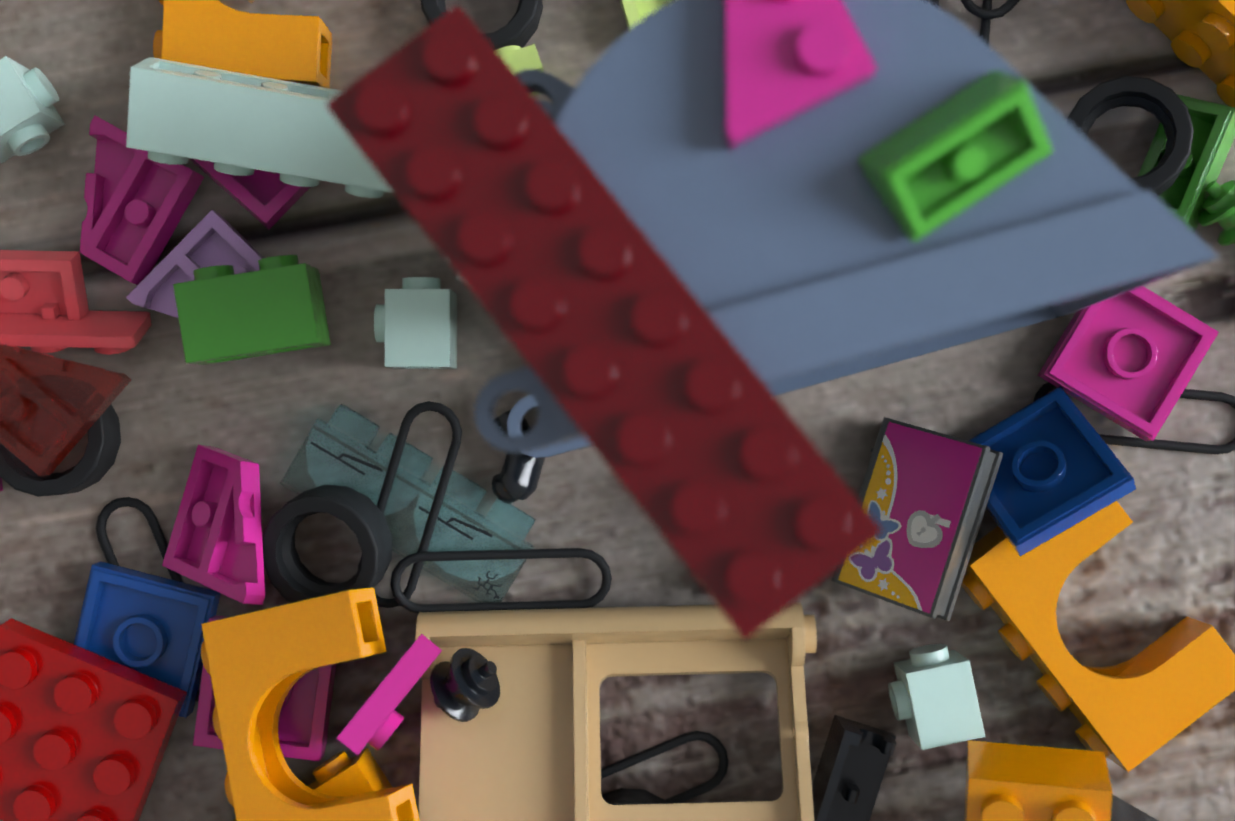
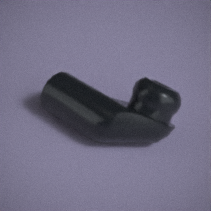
M511 409L495 418L498 428L506 435H508L507 419ZM524 417L522 422V432L523 434H526L530 432L532 428L530 427L529 423ZM507 452L500 474H496L492 479L494 495L500 501L508 504L514 503L518 499H527L537 488L545 458H534L523 453Z

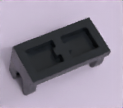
M834 715L812 784L814 821H870L889 758L893 756L897 744L894 733Z

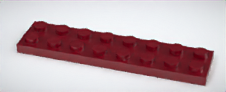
M459 4L326 104L334 118L744 640L748 639L883 531Z

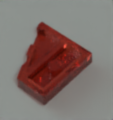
M0 343V443L37 475H50L128 385L131 379L124 373Z

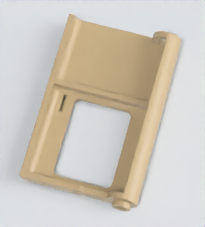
M801 602L790 604L746 640L741 637L717 605L419 612L415 641L423 634L442 650L421 676L418 813L420 821H814L804 663L805 653H816L817 630L815 616L804 615ZM462 648L473 649L483 655L488 661H492L497 667L496 675L500 684V696L497 703L488 709L480 708L477 716L468 722L454 720L441 708L437 707L430 686L432 669L441 662H450L453 654ZM767 673L774 678L777 692L782 794L780 798L774 801L633 805H612L603 799L601 793L600 685L603 680L615 676Z

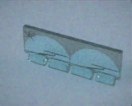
M340 404L328 423L321 418L315 421L280 484L298 495L322 485L347 486L369 497L377 505L397 436L390 432L378 451H374L369 446L378 433L380 426L344 404ZM405 442L384 512L392 534V551L404 558L418 551L443 470L442 467L432 484L423 480L434 458ZM452 470L427 552L533 549L535 546L524 539L536 519L515 506L500 501L498 498L487 516H483L476 510L488 490ZM527 559L424 561L422 569L479 603L502 602Z

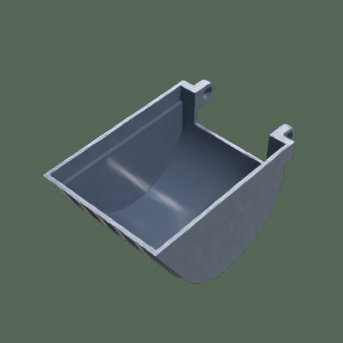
M672 0L640 20L618 38L591 66L576 88L540 70H522L515 74L529 92L544 94L552 101V103L547 101L537 102L774 396L1066 316L1219 258L1200 237L1150 190L1141 191L985 41L961 21L927 0H842L878 68L873 78L731 150L725 141L724 0ZM1000 71L1025 80L1053 152L916 242L910 241L865 176L858 158L987 73ZM530 366L504 373L490 380L479 393L475 405L476 425L482 437L497 449L509 453H523L534 458H546L577 449L582 450L592 447ZM522 390L530 393V395L520 399L511 409L507 419L508 435H506L498 428L494 419V409L497 401L510 391ZM539 408V417L536 425L530 432L523 434L522 422L525 415L529 411Z

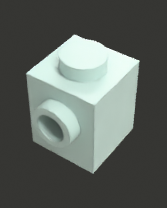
M7 56L0 59V163L5 162L14 155L24 156L41 149L49 142V134L65 125L53 105L59 101V96L47 77L38 68L34 67L29 70Z
M406 277L402 278V289H385V304H376L374 310V335L376 342H385V367L393 369H457V294L451 289H441L440 278Z
M932 644L910 650V659L893 662L897 681L888 683L892 708L898 721L906 720L908 734L921 750L986 737L970 660L956 650L948 651L946 644Z

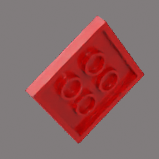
M11 618L1 624L0 819L3 821H139L187 692Z

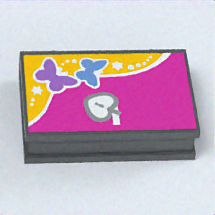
M884 417L875 446L871 449L872 456L858 496V501L883 531L838 566L834 571L831 581L930 618L936 619L938 617L950 621L1004 453L992 450L990 447Z

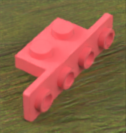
M0 250V348L4 346L30 347L32 351L37 353H53L66 348H94V351L100 354H119L136 347L151 327L150 312L89 310L79 251Z

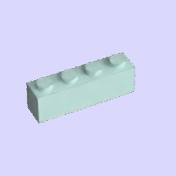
M148 57L130 67L126 148L148 151V159L172 165L186 164L189 162V158L214 162V170L235 176L254 174V169L279 173V180L281 182L300 187L318 186L319 180L344 184L345 192L364 198L383 197L384 191L393 193L326 107L329 101L343 92L341 90Z

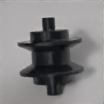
M462 648L456 651L450 662H441L431 671L430 686L436 706L441 708L449 717L460 722H468L475 718L480 708L488 709L494 706L500 696V684L496 675V665L473 649Z

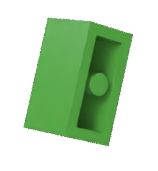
M280 255L258 260V271L235 274L232 265L210 266L194 270L195 281L173 284L186 363L209 365L331 345L319 269L306 263L299 264L297 255Z

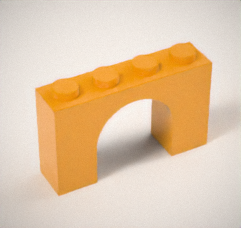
M159 0L160 4L163 5L162 30H157L154 35V58L330 88L332 32L319 16L246 13L230 8L221 3L220 0Z
M1117 501L1022 556L1018 555L1000 527L997 526L974 544L965 572L966 575L961 586L980 609L984 611L991 606L1005 625L998 630L1000 637L1021 661L1030 657L1043 674L1036 683L1060 712L1069 707L1082 726L1075 731V734L1087 750L1104 752L1106 758H1109L1124 770L1130 772L1235 691V654L1213 625L1188 616L1139 654L1117 665L1108 667L1082 665L1074 659L1065 647L1058 630L1056 617L1057 602L1061 588L1076 566L1133 523Z
M374 587L342 591L201 624L204 637L201 646V658L205 670L211 676L216 704L213 710V725L217 736L223 743L227 766L225 792L229 803L234 807L236 821H420L412 783L351 796L322 794L306 786L295 776L284 759L279 743L278 723L281 708L287 694L300 678L318 667L387 652Z

